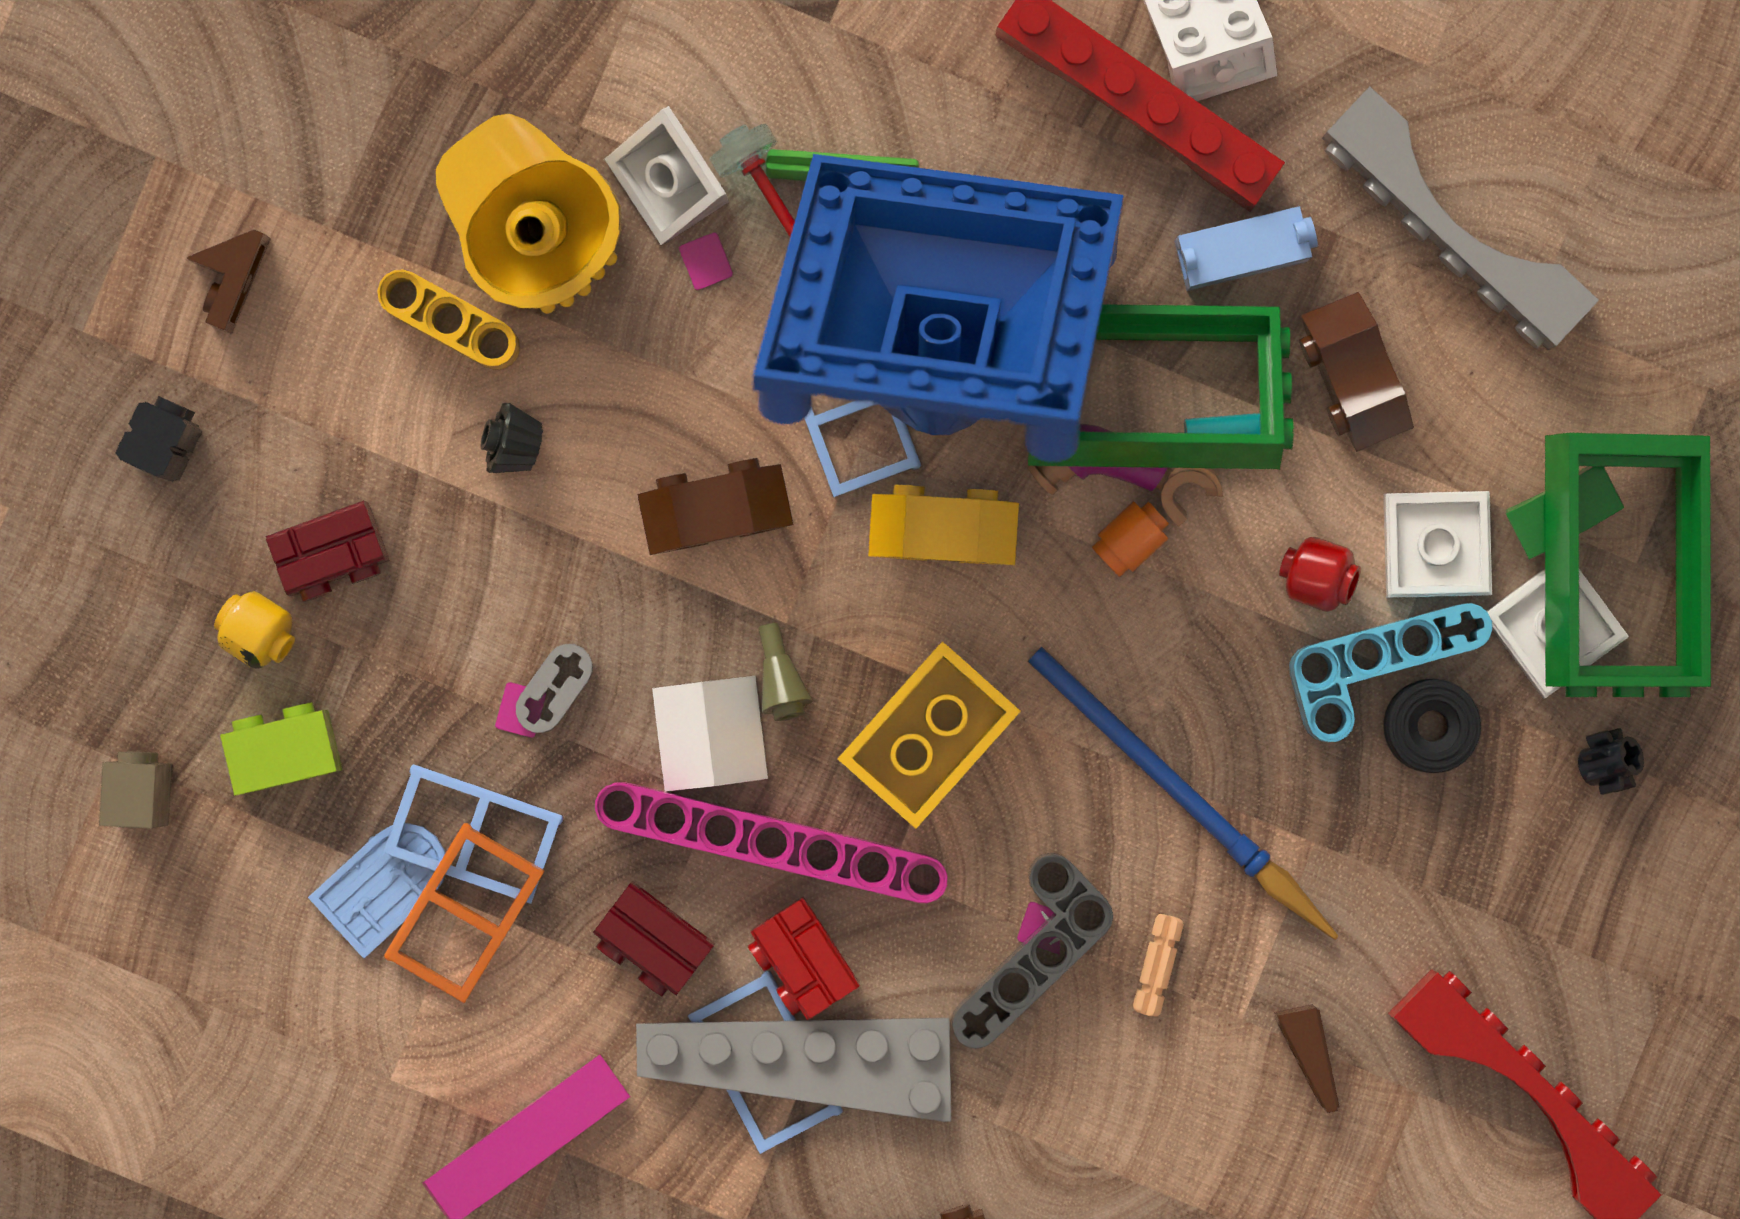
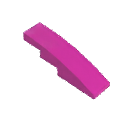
M598 1055L511 1119L494 1129L422 1182V1184L447 1219H463L627 1100L630 1095L602 1056Z

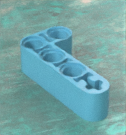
M1473 603L1459 604L1311 644L1297 650L1291 658L1289 672L1303 725L1307 733L1314 739L1323 742H1337L1346 738L1352 731L1355 723L1354 710L1347 684L1468 652L1483 646L1490 638L1492 632V620L1488 612L1481 606ZM1463 613L1466 620L1475 619L1477 623V629L1470 632L1471 640L1467 641L1466 636L1461 634L1441 638V633L1434 623V619L1439 618V628H1446L1459 624L1461 622L1460 614ZM1411 626L1420 627L1428 637L1426 650L1418 656L1409 654L1402 642L1404 632ZM1363 639L1371 641L1378 650L1376 663L1367 670L1359 668L1352 659L1353 647ZM1442 640L1447 646L1444 650H1441ZM1312 653L1321 655L1328 664L1326 677L1316 684L1306 680L1301 669L1303 660ZM1327 703L1335 705L1342 715L1340 727L1330 734L1322 732L1315 720L1318 709Z

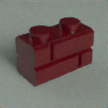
M364 500L265 536L287 596L300 594L303 602L331 593L330 582L349 576L351 583L355 584L380 575L381 571L378 565L390 561L371 507Z
M634 881L627 886L593 932L601 939L596 947L603 954L619 965L627 958L642 970L638 979L662 997L667 990L677 996L716 944Z

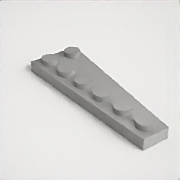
M949 1018L636 1023L638 1077L951 1122Z

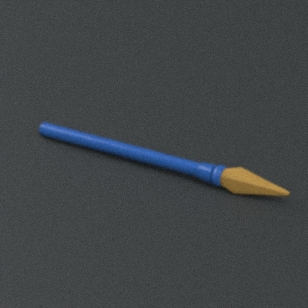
M1043 647L1028 660V663L1216 838L1240 867L1245 866V874L1249 877L1255 876L1268 895L1332 939L1336 940L1338 938L1337 933L1288 871L1270 861V854L1266 850L1259 851L1260 847L1244 833L1238 832Z

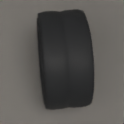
M1426 679L1413 682L1402 688L1392 698L1385 713L1384 735L1389 749L1401 763L1416 771L1442 773L1455 769L1472 755L1480 739L1481 719L1475 702L1465 690L1449 681ZM1428 711L1439 712L1447 723L1444 736L1433 742L1425 740L1418 731V721Z

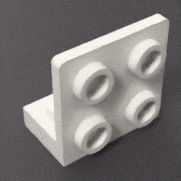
M1144 0L1168 61L1171 84L1194 100L1200 101L1277 76L1272 35L1257 0Z

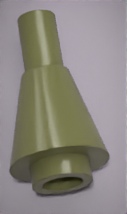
M779 623L760 626L758 629L765 655V660L763 661L762 713L773 714L775 721H785L800 717L805 714L804 706L809 705L813 700L789 655L785 653Z

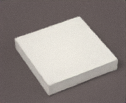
M1490 491L1384 494L1386 598L1492 595Z
M1544 568L1488 609L1487 612L1492 620V630L1542 698H1547L1560 687H1545ZM1579 569V666H1590L1629 636Z

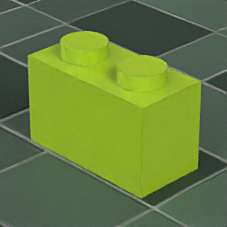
M313 702L282 709L283 720L264 724L261 714L232 721L233 732L220 734L234 796L342 771L329 711L320 710L315 712Z

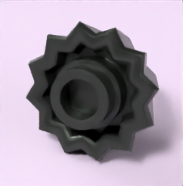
M502 403L500 411L496 414L495 421L489 419L482 433L481 450L487 451L485 462H487L486 471L489 473L531 471L533 465H535L542 443V423L513 404Z

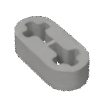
M563 644L556 647L548 655L521 693L516 703V716L519 723L525 729L534 733H545L552 730L559 724L588 683L592 675L593 663L590 655L582 647L575 644ZM573 653L578 654L581 657L578 666L584 671L579 679L570 676L560 689L552 684L560 673L559 666L555 664L556 659L560 655L569 658ZM548 688L557 693L548 706V709L554 713L552 719L549 722L539 719L535 724L531 723L527 719L531 712L525 706L527 700L532 698L539 701Z

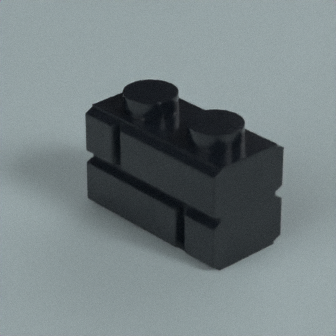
M160 396L157 397L154 405L148 402L138 403L129 422L132 430L131 432L124 433L115 454L119 457V460L156 477L172 482L180 481L189 461L186 453L194 451L202 433L199 425L191 422L195 412Z

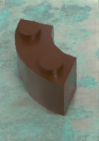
M1356 292L1301 315L1307 336L1299 339V343L1310 368L1315 366L1319 368L1333 402V405L1327 407V412L1337 435L1340 436L1347 433L1357 452L1413 429L1414 426L1406 393L1389 360L1378 324L1360 293Z
M758 458L730 463L728 464V474L688 482L686 473L656 479L657 489L637 494L649 554L655 555L707 545L709 542L738 536L741 538L794 525L781 464L760 467Z

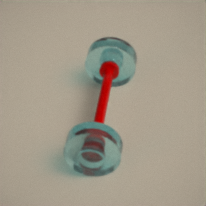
M766 123L751 130L748 129L746 124L742 125L719 140L723 147L714 153L709 160L721 178L738 170H741L744 176L751 174L787 234L791 237L795 220L762 169V166L766 164L762 155L773 148L778 141Z

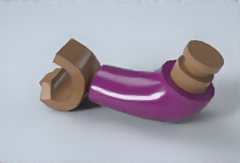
M1080 423V432H1112L1096 425ZM1028 466V470L1051 495H1054L1059 490L1056 484L1060 480L1067 483L1075 475L1084 480L1089 475L1101 474L1137 485L1149 491L1157 488L1161 492L1164 510L1178 527L1187 520V512L1173 496L1174 491L1180 485L1189 482L1196 483L1206 491V496L1223 497L1221 481L1210 468Z

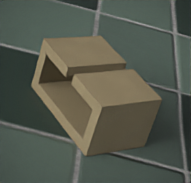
M141 751L118 752L117 761L102 762L99 826L151 829L169 826L172 763H158L157 752Z

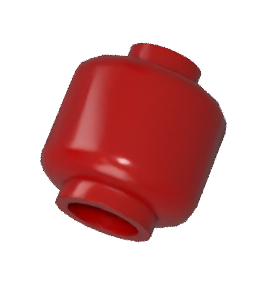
M1309 537L1299 545L1298 549L1288 548L1281 563L1279 576L1286 578V592L1290 599L1329 612L1335 610L1340 603L1344 605L1349 604L1359 582L1361 567L1355 564L1354 554L1349 548L1318 537Z

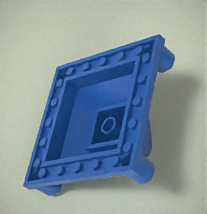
M813 154L753 373V391H758V408L762 416L770 422L777 424L800 422L811 411L812 395L822 394L837 399L859 402L872 401V403L881 405L891 415L915 430L930 435H951L970 427L981 418L996 421L1010 420L1012 423L1026 425L1025 446L1029 453L1037 459L1047 462H1058L1068 459L1076 452L1079 446L1081 409L1110 267L1117 258L1118 233L1124 195Z

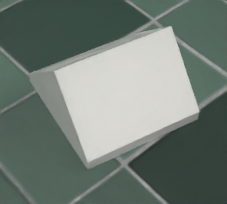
M669 106L659 111L605 158V161L660 245L669 242L729 202L726 192Z
M756 676L652 688L665 791L768 779Z

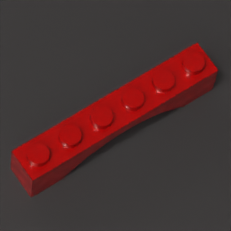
M1015 0L997 26L996 37L1038 66L1071 83L1128 120L1174 154L1208 184L1249 212L1255 207L1285 164L1280 158L1052 0Z
M1431 969L1388 1012L1428 1053L1458 1057L1485 1065L1509 1078L1530 1096L1547 1117L1561 1143L1569 1169L1572 1197L1594 1219H1639L1662 1196L1651 1184L1657 1178L1654 1172L1636 1155L1627 1161L1614 1148L1620 1139L1600 1119L1597 1118L1590 1124L1577 1111L1583 1102L1561 1081L1553 1087L1540 1074L1546 1066L1524 1044L1516 1050L1502 1036L1509 1029L1488 1008H1485L1479 1014L1465 1000L1472 992L1452 972L1448 971L1442 977L1438 972Z

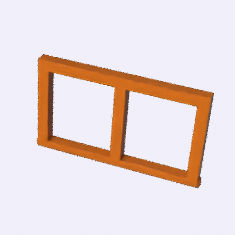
M463 823L384 954V958L398 964L465 1003L545 870L473 829L470 824ZM466 839L529 875L499 926L436 890ZM429 900L492 937L462 987L399 951Z

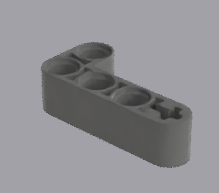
M1042 854L1033 861L1028 873L1031 888L1054 913L981 982L953 1012L952 1026L954 1034L959 1042L966 1047L977 1049L992 1043L1101 939L1112 925L1113 911L1107 899L1068 859L1060 854ZM1055 862L1060 863L1065 868L1067 879L1061 889L1050 892L1040 887L1038 873L1045 864ZM1087 900L1098 902L1103 911L1101 922L1091 929L1079 927L1074 919L1076 907ZM1046 937H1057L1065 944L1064 957L1057 964H1043L1036 955L1037 945ZM1009 973H1018L1027 979V992L1024 997L1016 1001L1006 1000L999 994V982ZM989 991L995 1003L1008 1013L1000 1019L996 1011H992L984 1021L988 1029L986 1033L980 1035L974 1030L967 1035L963 1032L967 1026L963 1016L969 1011L976 1016L981 1014L989 1006L988 1002L981 999V997Z

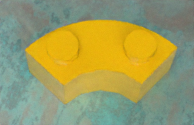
M894 485L893 494H872L869 557L1015 565L1019 503L998 501V491L967 489V498L924 496V486Z

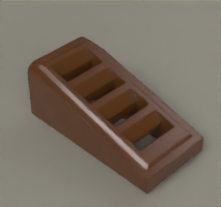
M1313 1004L1274 1012L1275 1020L1318 1103L1327 1113L1338 1111L1340 1106L1320 1010Z

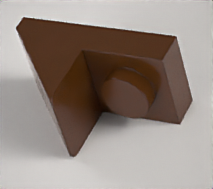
M251 230L187 257L194 264L224 275L221 284L214 282L211 285L205 298L203 311L209 313L205 323L229 334L233 333L271 238L257 230Z

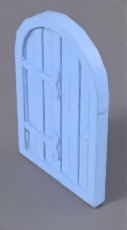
M410 823L404 824L397 847L437 861L442 860L445 855V849L436 835L423 826ZM393 825L372 836L368 843L308 897L332 923L334 929L339 931L363 958H366L404 923L434 873V870L383 853ZM445 875L436 890H438L444 882Z

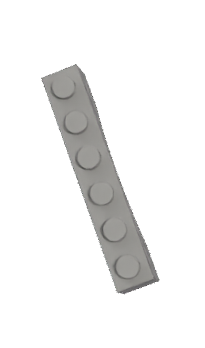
M1370 86L1322 137L1329 145L1325 149L1326 154L1345 171L1353 167L1367 181L1363 184V188L1384 207L1389 202L1405 216L1401 220L1402 225L1421 242L1429 238L1443 251L1439 255L1442 263L1458 277L1462 278L1465 273L1481 287L1477 291L1478 296L1497 313L1505 309L1519 323L1516 325L1515 330L1533 347L1538 349L1542 344L1550 350L1557 346L1599 301L1561 264L1535 263L1506 255L1479 242L1458 226L1436 202L1421 176L1411 146L1408 121Z

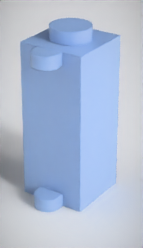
M1300 206L1179 235L1174 241L1186 291L1305 263L1312 258L1311 248L1318 247L1312 218H1303Z

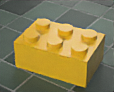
M942 641L837 759L917 829L1021 711Z

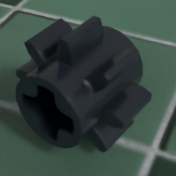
M1621 728L1587 735L1586 740L1589 747L1582 749L1578 757V767L1584 781L1590 786L1599 785L1601 795L1634 788L1636 783L1633 776L1640 774L1644 767V756L1639 743L1629 736L1623 738Z

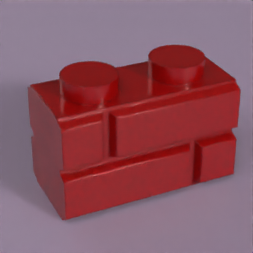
M804 896L750 931L755 941L749 944L748 948L764 972L771 967L776 971L784 984L777 988L776 991L792 1016L801 1011L807 1020L811 1019L860 986L856 976Z

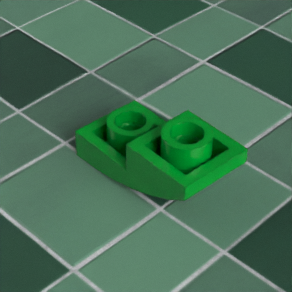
M1586 467L1579 470L1580 534L1624 508V504L1605 467ZM1544 491L1506 510V515L1529 559L1545 552Z

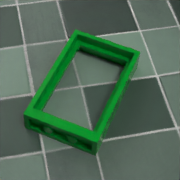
M1103 304L1096 340L1257 342L1260 434L1080 432L1079 446L1076 452L1068 459L1058 462H1047L1037 459L1028 451V466L1280 469L1283 450H1292L1294 437L1293 418H1284L1283 404L1291 403L1292 375L1291 372H1282V358H1289L1290 328L1281 327L1280 307Z
M1612 433L1545 435V687H1565V697H1597V687H1612V697H1644V687H1659V697H1691V687H1711L1710 436ZM1579 466L1676 468V666H1579Z

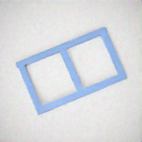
M853 401L815 416L811 408L808 416L804 419L833 497L909 469L916 470L921 467L906 423L892 415L908 459L839 483L819 426L876 404L872 403V401Z
M414 764L410 767L409 772L411 775L389 834L384 854L434 871L439 865L440 861L397 847L420 778L480 798L471 822L472 828L478 832L480 831L489 802L548 821L534 862L536 866L544 869L558 825H561L563 822L562 815ZM466 839L456 867L450 865L445 875L516 898L521 889L466 871L475 845ZM538 883L526 901L527 903H532Z
M771 971L764 972L761 977L688 1015L691 1022H703L702 1019L766 986L784 1021L796 1020L778 995L776 989L779 987ZM727 1090L760 1154L833 1115L838 1116L843 1112L841 1106L828 1105L764 1139L739 1091Z

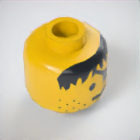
M255 591L248 592L242 596L235 594L230 597L215 619L214 629L218 631L217 639L221 649L255 669L266 666L272 660L280 663L288 655L295 642V637L290 634L292 628L291 614Z

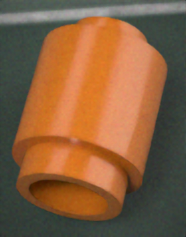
M1133 501L1098 533L1100 539L1092 548L1121 577L1128 569L1134 572L1169 539L1163 532L1169 523L1149 501L1141 508Z

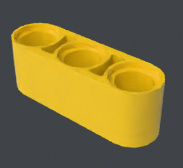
M404 269L394 270L386 274L380 281L377 293L382 308L401 322L492 370L505 369L511 366L517 359L520 351L519 339L516 333L501 320L415 273ZM401 282H410L415 285L417 291L414 303L403 309L393 307L390 300L392 289ZM453 306L459 308L463 318L459 329L449 334L439 332L436 327L437 314L446 307ZM495 331L506 334L508 348L504 355L495 359L485 357L481 351L483 338Z

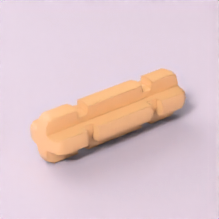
M1158 914L1152 930V934L1155 935L1154 942L1149 941L1139 980L1140 983H1143L1141 990L1137 989L1133 1008L1138 1013L1152 1017H1158L1161 1014L1165 999L1162 996V991L1168 988L1177 953V948H1174L1175 941L1180 942L1184 926L1183 921L1177 917Z

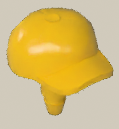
M512 114L493 116L477 126L442 155L436 168V186L445 210L459 234L465 268L476 284L495 301L516 306L517 308H540L543 313L549 314L554 311L555 305L558 303L563 307H570L574 303V296L576 294L587 296L591 292L590 283L593 281L592 278L594 280H601L605 276L604 266H611L617 262V254L614 251L622 231L621 205L611 184L596 168L567 155L545 133L526 119Z

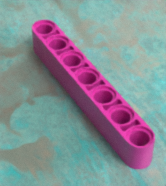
M616 782L605 786L595 800V812L604 826L634 835L917 903H930L937 900L943 895L947 887L948 876L942 863L937 858L919 852L627 782ZM614 791L628 793L634 802L633 813L626 820H615L606 811L607 797ZM674 803L683 810L685 822L679 831L670 833L663 831L658 826L656 813L661 805ZM717 815L729 817L736 827L734 839L725 845H718L712 842L706 832L709 820ZM768 827L781 830L787 840L785 851L776 857H768L762 854L757 846L759 833ZM817 840L832 842L837 849L838 858L827 869H818L808 860L807 850ZM878 852L887 859L888 871L882 879L868 881L860 875L858 862L864 854ZM921 864H928L934 867L939 874V882L936 888L928 893L916 892L909 884L911 870Z

